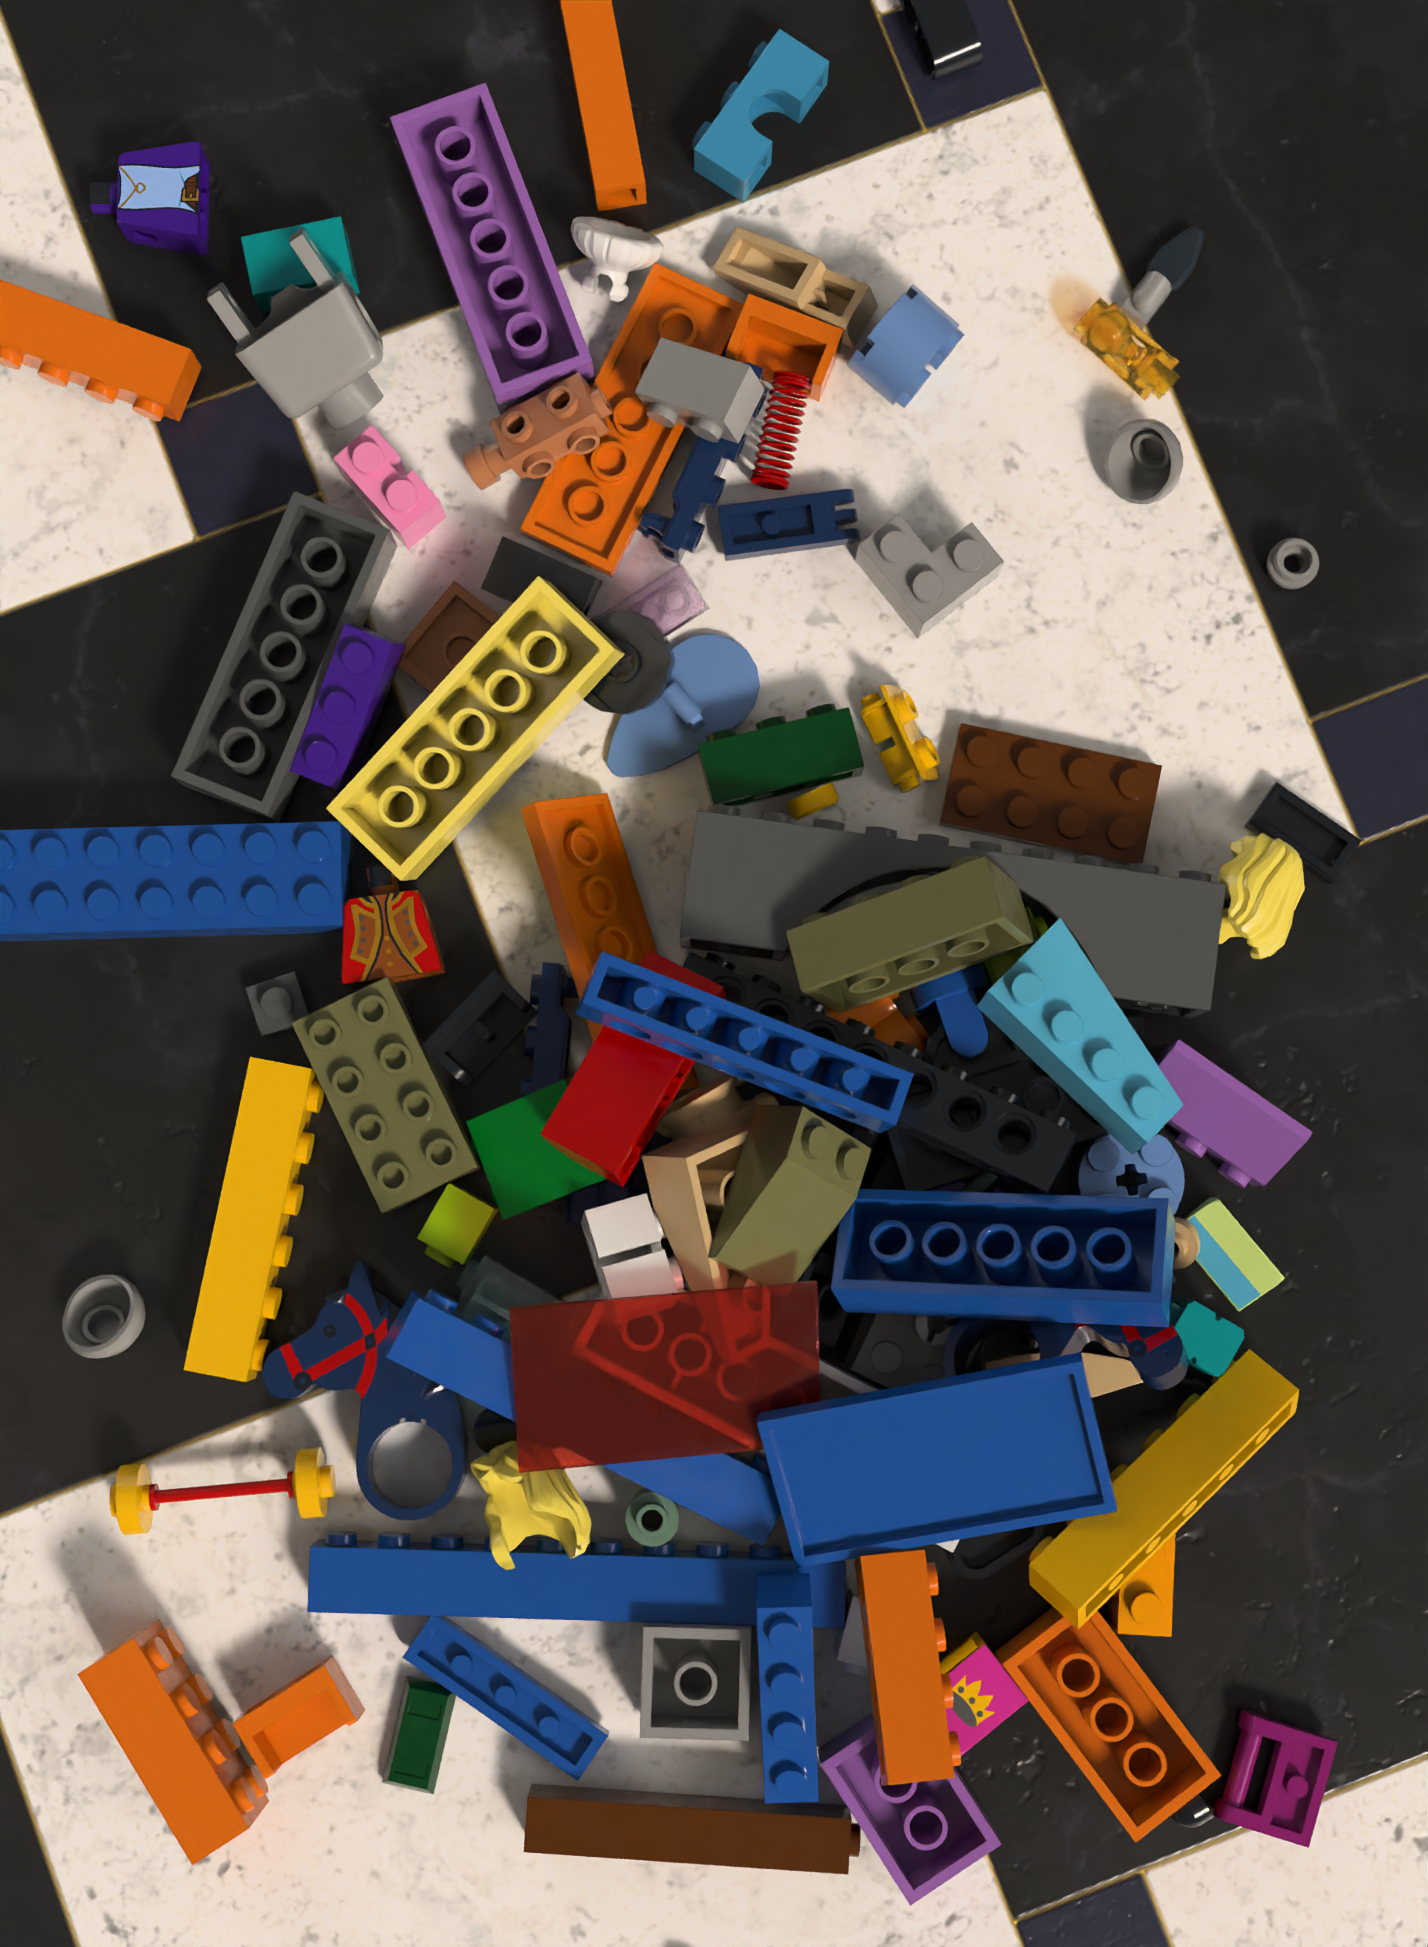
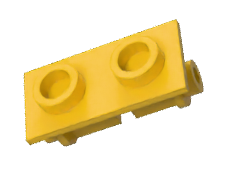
M883 684L879 687L884 698L881 699L879 692H876L860 700L863 707L860 715L874 744H880L891 737L895 743V746L879 753L893 786L899 785L901 792L906 793L921 785L918 776H921L922 780H937L941 778L936 768V765L940 763L939 755L932 741L927 736L922 738L914 720L919 716L918 710L912 697L906 690L901 691L899 686Z

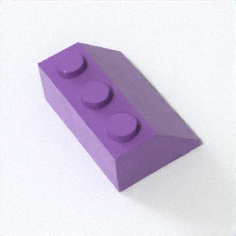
M1181 1040L1159 1046L1152 1056L1184 1104L1165 1124L1179 1134L1175 1142L1198 1158H1202L1204 1153L1215 1159L1222 1164L1218 1172L1241 1188H1245L1248 1183L1252 1186H1265L1308 1141L1313 1133Z

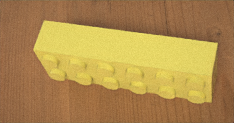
M538 576L326 809L400 881L416 880L625 653L551 582Z

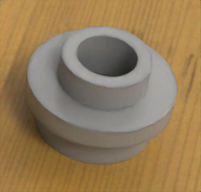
M1300 538L1281 540L1272 548L1267 558V570L1270 577L1276 584L1287 589H1299L1306 586L1314 579L1319 569V557L1315 548L1309 542ZM1292 557L1296 559L1300 565L1299 571H1288L1284 566V558Z

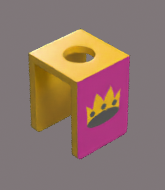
M977 1631L939 1661L941 1674H949L952 1683L953 1708H946L948 1730L956 1731L958 1734L961 1756L1029 1701Z

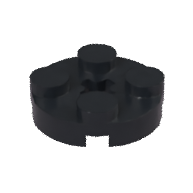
M606 612L589 619L623 652H626L627 649L632 654L630 663L633 668L629 674L620 672L616 676L609 671L583 700L602 712L627 715L653 705L666 690L675 664L674 653L670 649L665 633L651 619L635 612Z

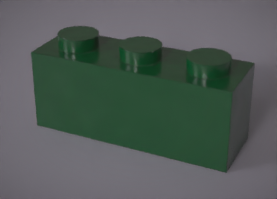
M825 704L807 710L805 712L806 718L786 722L785 716H777L756 723L757 730L737 735L736 729L731 728L707 735V742L698 744V754L711 805L738 807L826 785L831 782L834 783L861 776L865 766L849 707L836 710L835 704Z

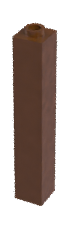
M531 1784L527 1797L524 1852L848 1875L849 1857H859L861 1828L858 1823H851L852 1818L847 1805L808 1802L765 1804L764 1799Z

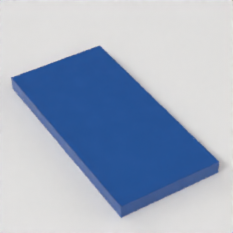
M1081 1352L758 1414L757 1426L796 1568L1117 1512V1501Z

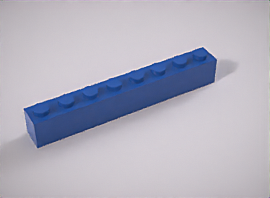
M430 1288L425 1296L413 1289L411 1290L381 1345L386 1358L764 1547L781 1514L766 1458L755 1454L750 1462L735 1454L738 1446L723 1436L710 1431L705 1439L689 1431L693 1423L678 1413L664 1408L660 1416L644 1408L643 1406L647 1399L640 1394L619 1384L615 1392L597 1384L600 1375L575 1361H572L570 1366L566 1368L550 1360L554 1352L533 1339L525 1337L522 1344H519L503 1336L506 1327L486 1315L477 1313L475 1319L472 1320L456 1312L455 1310L459 1303L439 1291Z

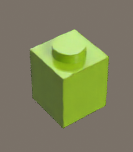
M448 1183L417 1239L428 1245L424 1253L449 1268L452 1267L455 1261L462 1265L467 1264L499 1208L455 1183Z

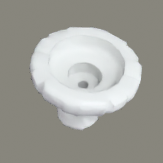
M580 216L573 219L571 224L574 242L580 251L592 262L590 273L583 275L581 288L584 292L594 294L597 291L598 284L601 282V274L608 275L613 283L610 291V300L616 302L624 301L629 294V288L625 283L628 272L649 267L659 259L664 249L663 243L656 236L644 232L642 229L626 226L614 220L608 221L607 219Z

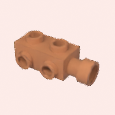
M578 372L569 378L556 381L549 389L523 403L511 406L505 413L490 420L497 441L487 447L479 444L463 453L462 458L471 478L481 490L500 481V474L511 468L521 479L526 477L532 479L543 478L553 472L556 466L555 461L570 453L583 455L595 450L600 444L599 437L610 432L605 417L613 414V411L600 386L591 388Z

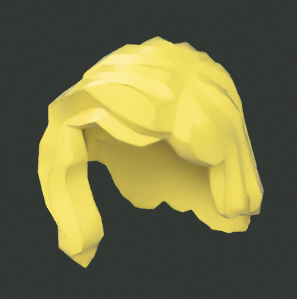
M1261 833L1258 837L1245 836L1244 839H1237V841L1231 842L1230 849L1234 859L1221 866L1218 876L1220 882L1226 884V890L1231 897L1230 907L1223 909L1219 944L1224 943L1230 937H1244L1247 939V944L1252 947L1250 954L1253 959H1263L1271 956L1285 944L1292 925L1294 910L1305 890L1302 859L1299 853L1291 845L1283 842V840L1279 838L1273 839Z
M534 1440L509 1441L503 1445L496 1446L489 1452L488 1456L484 1455L470 1463L472 1473L488 1494L484 1519L489 1527V1548L492 1550V1555L499 1566L505 1570L514 1569L515 1565L509 1553L525 1537L536 1534L549 1536L560 1541L570 1559L586 1551L588 1544H590L592 1526L589 1511L560 1460L549 1447Z

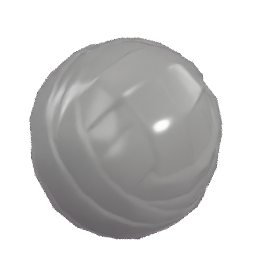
M1155 419L1132 420L1118 429L1106 448L1103 466L1105 477L1115 494L1129 503L1150 504L1160 501L1171 493L1179 482L1183 468V454L1180 442L1172 430Z
M101 1274L86 1280L72 1293L66 1305L62 1319V1330L67 1344L74 1352L87 1358L98 1359L118 1355L130 1347L144 1327L146 1315L144 1300L137 1287L123 1276Z

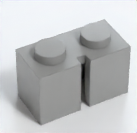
M661 337L635 393L647 408V416L660 425L673 428L678 423L690 427L696 435L707 441L718 442L720 438L739 444L765 389L750 365Z

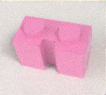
M373 425L333 457L342 477L408 550L446 518L440 500L413 470L408 474L406 473L399 454Z

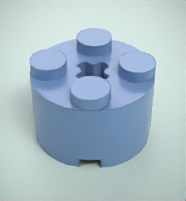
M912 284L907 293H903L867 336V344L861 351L856 350L848 361L847 366L889 403L894 405L897 402L905 408L930 377L931 373L926 369V366L929 364L937 370L965 334L958 329L959 323Z
M1156 1134L1133 1155L1112 1135L1088 1141L1074 1158L1069 1173L1071 1195L1169 1198L1173 1215L1179 1207L1185 1183L1183 1166L1177 1152L1168 1139L1159 1134ZM1125 1165L1128 1173L1135 1174L1136 1184L1129 1187V1194L1126 1187L1117 1186L1116 1176L1124 1174Z

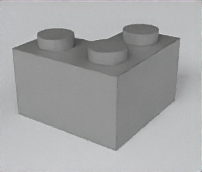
M900 513L859 544L855 559L856 563L917 638H920L995 580L1004 563L1003 559L973 522L931 553Z

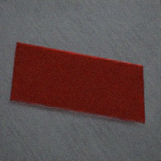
M817 1281L509 1307L519 1473L764 1450L757 1426L759 1413L820 1402Z

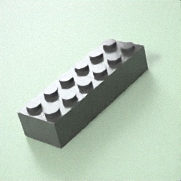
M293 492L171 777L186 788L273 823H280L300 776L290 771L344 624L364 626L397 549L396 541L390 529L298 492Z

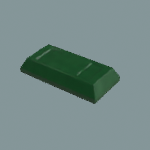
M406 1676L382 1783L434 1794L456 1695L441 1684Z

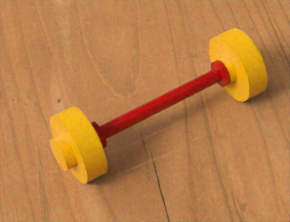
M322 1447L298 1449L296 1454L295 1471H288L287 1478L159 1490L157 1483L152 1484L150 1472L145 1463L121 1465L117 1472L116 1485H112L110 1488V1511L113 1517H117L118 1525L123 1535L145 1534L150 1531L153 1511L159 1510L160 1503L288 1492L289 1498H297L298 1510L302 1519L325 1517L328 1510V1498L335 1497L336 1493L335 1470L333 1465L326 1464Z

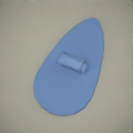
M712 633L691 636L672 649L675 664L671 672V679L662 696L650 707L633 714H622L611 739L607 758L608 768L611 773L617 777L624 778L643 776L664 770L698 753V744L706 743L707 735L724 729H735L743 723L755 707L760 688L757 666L747 649L731 638Z

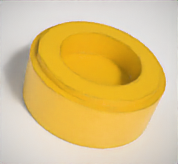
M833 782L786 802V805L793 819L797 821L837 803L840 798Z

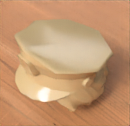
M726 1073L672 1101L656 1130L663 1136L671 1137L672 1141L684 1137L751 1124L757 1105H781H779L773 1095L765 1092L756 1095L753 1100L743 1101L736 1090L738 1078Z

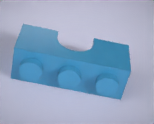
M781 29L777 31L769 44L765 41L761 42L751 56L748 64L750 71L741 83L734 81L726 90L720 103L722 110L713 123L705 121L697 131L691 145L694 149V171L744 203L772 162L773 142L760 134L753 127L752 122L764 113L779 112L800 124L827 86L830 61Z

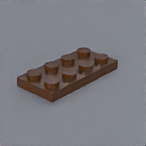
M961 723L939 825L1076 855L1098 857L1123 865L1128 863L1143 864L1162 765Z

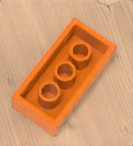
M1052 1607L995 1651L1004 1668L1135 1843L1222 1776L1098 1610L1077 1629Z
M158 1619L102 1655L77 1675L189 1861L194 1865L251 1827L269 1802L266 1796L268 1785L260 1770L254 1764L248 1766L239 1752L238 1747H240L241 1743L233 1725L226 1718L220 1720L210 1704L213 1696L205 1679L198 1672L192 1674L182 1658V1655L185 1654V1649L179 1636L171 1627L164 1628Z

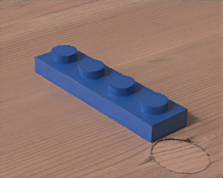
M430 1616L402 1657L577 1781L609 1735V1730L446 1616Z

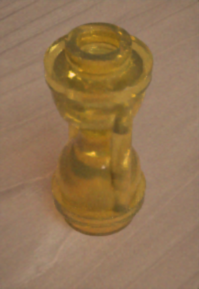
M1102 298L1098 299L1073 329L1082 337L1079 342L1093 352L1135 390L1144 401L1152 394L1160 400L1180 378L1174 371L1180 361L1172 357L1124 314L1118 305L1114 302L1109 305ZM1132 335L1138 341H1140L1146 348L1138 346L1134 342ZM1113 356L1121 358L1125 362L1127 369Z

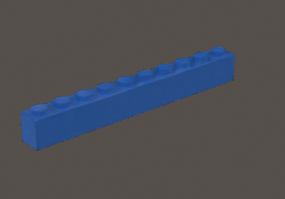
M328 1531L325 1532V1539H318L310 1546L307 1612L757 1626L756 1575L810 1573L812 1626L820 1628L845 1627L846 1561L841 1560L796 1568L793 1554L781 1553V1545L765 1543L764 1547L757 1543L750 1544L749 1552L728 1551V1544L723 1542L696 1543V1550H675V1542L668 1541L663 1545L654 1547L643 1545V1549L622 1548V1540L599 1538L590 1540V1547H587L584 1553L570 1559L560 1541L552 1537H541L537 1539V1546L518 1545L509 1553L515 1565L514 1569L505 1570L495 1561L492 1550L489 1548L490 1536L484 1537V1544L463 1543V1535L434 1534L431 1535V1542H410L409 1533L385 1532L378 1534V1541L357 1540V1532Z

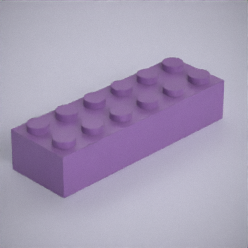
M486 83L391 116L390 120L399 149L500 415L505 413L511 406L523 403L549 389L556 381L569 378L578 372L588 384L594 383L595 375L592 358Z

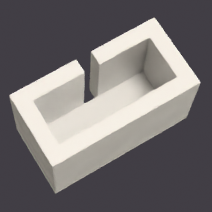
M647 1193L585 1210L581 1225L611 1323L616 1324L673 1307L679 1297L678 1289L684 1287L682 1273L676 1258L667 1259L665 1249H662L660 1241L667 1236L654 1208H651Z

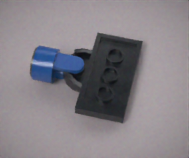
M983 962L909 989L916 1012L932 1013L938 1011L942 1022L928 1039L923 1057L924 1062L941 1069L943 1063L958 1067L972 1076L971 1084L988 1092L992 1086L1007 1090L1021 1099L1020 1107L1039 1115L1041 1109L1060 1115L1071 1123L1068 1129L1076 1133V1143L1074 1146L1111 1135L977 1007L978 1001L976 998L984 995L991 988ZM921 1081L911 1083L905 1100L912 1104L923 1103L930 1097L932 1088L927 1083ZM962 1104L953 1110L950 1119L957 1126L970 1127L979 1120L981 1112L971 1104ZM895 1127L886 1130L905 1190L932 1191L989 1173ZM1019 1127L1006 1129L999 1138L1000 1144L1011 1151L1023 1149L1030 1141L1029 1134Z

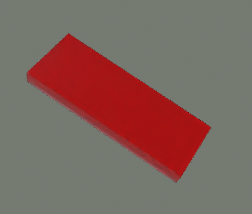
M650 950L646 952L639 964L643 968L727 1000L723 986ZM603 1026L540 1135L572 1160L624 1187L695 1061Z

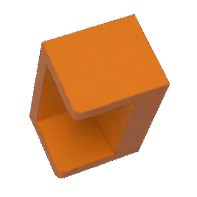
M748 294L728 343L726 358L741 363L750 362L763 368V381L768 383L774 381L773 373L778 370L803 374L812 380L811 389L800 391L806 392L810 399L819 402L841 349L844 329ZM775 383L776 386H779L781 388H787Z
M332 1655L242 1712L232 1725L262 1776L267 1779L275 1774L283 1763L345 1724L350 1726L357 1722L364 1713L365 1708Z

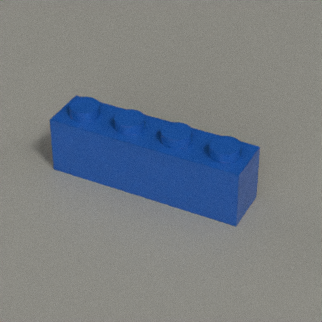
M810 1573L756 1575L764 1803L819 1802Z

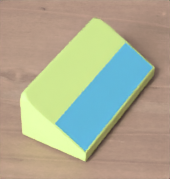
M1209 1197L1184 1218L1194 1225L1199 1234L1200 1251L1195 1261L1237 1311H1241L1285 1279L1218 1198Z

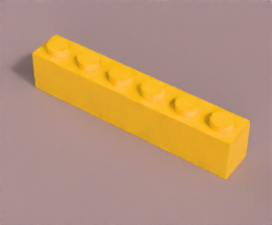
M254 1057L249 1059L183 1370L248 1382L256 1378L257 1371L262 1372L264 1363L270 1355L271 1341L264 1338L268 1319L275 1320L280 1308L282 1289L275 1287L279 1267L286 1268L292 1251L293 1237L286 1236L290 1215L297 1216L302 1203L304 1187L297 1184L301 1163H309L313 1151L314 1134L308 1133L312 1112L319 1113L324 1098L321 1084L311 1068Z
M1250 1349L1237 1362L1232 1359L1224 1375L1214 1376L1212 1379L1213 1385L1202 1396H1199L1197 1393L1191 1395L1178 1410L1177 1420L1166 1431L1161 1428L1155 1430L1143 1443L1140 1449L1141 1455L1129 1467L1126 1464H1121L1110 1474L1117 1501V1512L1067 1520L1066 1524L1068 1526L1055 1539L1051 1536L1044 1538L1032 1551L1029 1557L1030 1586L1075 1628L1079 1629L1296 1413L1299 1389Z

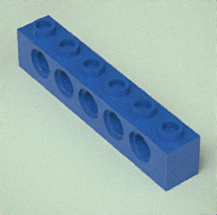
M603 951L593 966L575 1013L583 1018L878 1133L896 1126L914 1075L911 1072Z

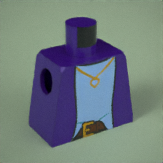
M187 142L122 153L118 158V182H92L90 184L89 196L93 214H117V224L128 241L152 247L208 255L210 162L200 142Z

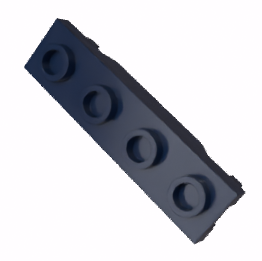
M744 362V364L751 366L762 384L763 368L750 362ZM764 388L765 390L752 415L754 418L758 416L768 392L766 388ZM743 434L739 444L720 438L718 442H710L698 436L672 491L674 500L672 518L656 513H646L643 515L640 521L641 533L643 537L648 538L650 535L660 541L661 546H663L661 555L664 558L680 564L685 551L695 552L705 529V525L699 523L707 505L715 508L726 483V479L720 477L728 460L733 463L737 461L745 444L747 434Z
M543 962L542 975H532L530 1004L538 1005L537 1026H527L525 1056L533 1057L531 1078H522L520 1098L564 1080L567 1077L572 1020L563 1010L564 997L579 998L574 979L566 976L567 970L560 963Z

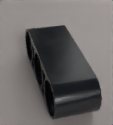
M899 0L924 66L933 81L981 65L983 59L982 47L965 0Z

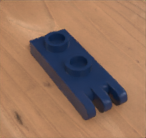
M841 489L718 506L725 561L859 542L861 540L859 529L839 530L838 528L839 525L857 522V510L852 508L836 510L835 507L853 503L855 501L854 490Z

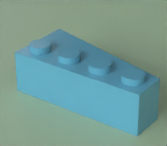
M1061 918L986 992L977 1005L994 1024L1132 1155L1145 1146L1184 1105Z

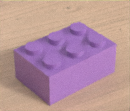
M873 1713L818 1749L822 1768L910 1906L1002 1845L993 1825L955 1766H953L955 1778L887 1786L881 1785Z

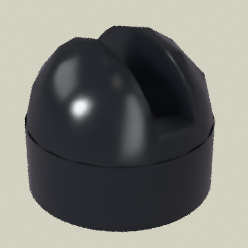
M1200 1793L1171 1815L1176 1823L1187 1828L1201 1826L1215 1817Z

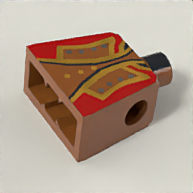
M385 865L366 868L369 896L345 901L342 984L351 989L369 986L385 977L394 982L447 975L445 962L423 895L418 890L400 892L398 878Z

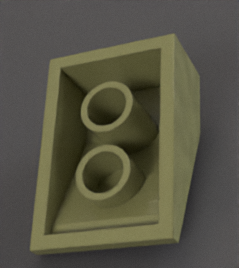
M757 1105L708 1257L778 1295L787 1296L856 1200L871 1148L803 1106Z

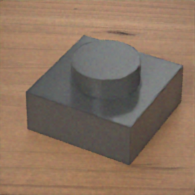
M295 971L245 988L261 1037L267 1038L293 1029V1022L311 1014L299 975Z

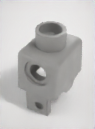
M302 227L290 236L289 244L318 286L299 288L291 284L271 298V311L268 318L257 328H254L223 282L209 291L207 300L237 341L235 351L237 358L286 417L292 419L299 418L318 406L332 428L338 430L365 415L382 400L384 395L368 371L382 361L383 341L343 271L337 274L333 272L304 227Z

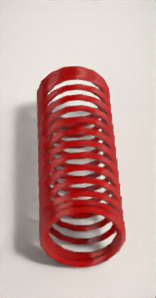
M778 370L773 373L774 381L771 382V385L774 389L769 391L772 398L767 400L769 407L765 409L767 416L763 418L766 424L761 426V430L764 433L759 435L762 442L757 444L760 451L755 453L757 460L753 462V465L756 468L751 470L749 480L763 488L786 490L788 489L787 485H789V482L785 478L791 477L788 472L773 468H763L757 465V463H765L781 469H792L793 466L780 460L764 459L759 454H767L788 461L794 460L795 457L786 452L766 450L761 445H768L788 452H795L797 448L783 442L767 441L763 436H770L789 443L799 442L795 436L769 432L765 428L771 427L790 434L801 433L799 428L786 424L797 426L803 424L802 420L792 416L802 417L805 415L804 411L797 408H805L807 406L804 401L799 399H807L809 395L800 390L811 389L812 380L797 372ZM775 383H777V384H779V385H781V386L787 387V388L777 387V386L775 385ZM773 392H780L790 397L775 396ZM776 400L789 406L774 405L771 401ZM775 409L788 415L772 414L769 410ZM773 418L786 424L770 423L767 419Z

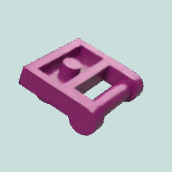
M1242 1709L1237 1724L1238 1727L1242 1728L1223 1798L1216 1799L1213 1814L1225 1822L1309 1848L1338 1742L1331 1737ZM1264 1736L1276 1740L1258 1808L1254 1810L1243 1805L1261 1740Z

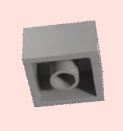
M644 1622L640 1738L749 1741L751 1625Z

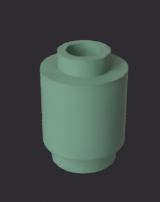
M647 1488L640 1489L631 1498L626 1512L625 1521L629 1534L635 1541L645 1546L654 1547L665 1544L675 1535L678 1529L680 1517L679 1504ZM648 1510H656L662 1515L663 1522L657 1527L647 1526L642 1522L643 1514Z

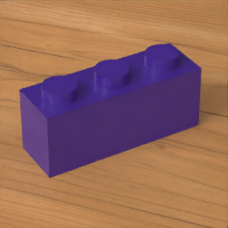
M344 624L290 771L336 790H342L359 772L407 644L360 625Z

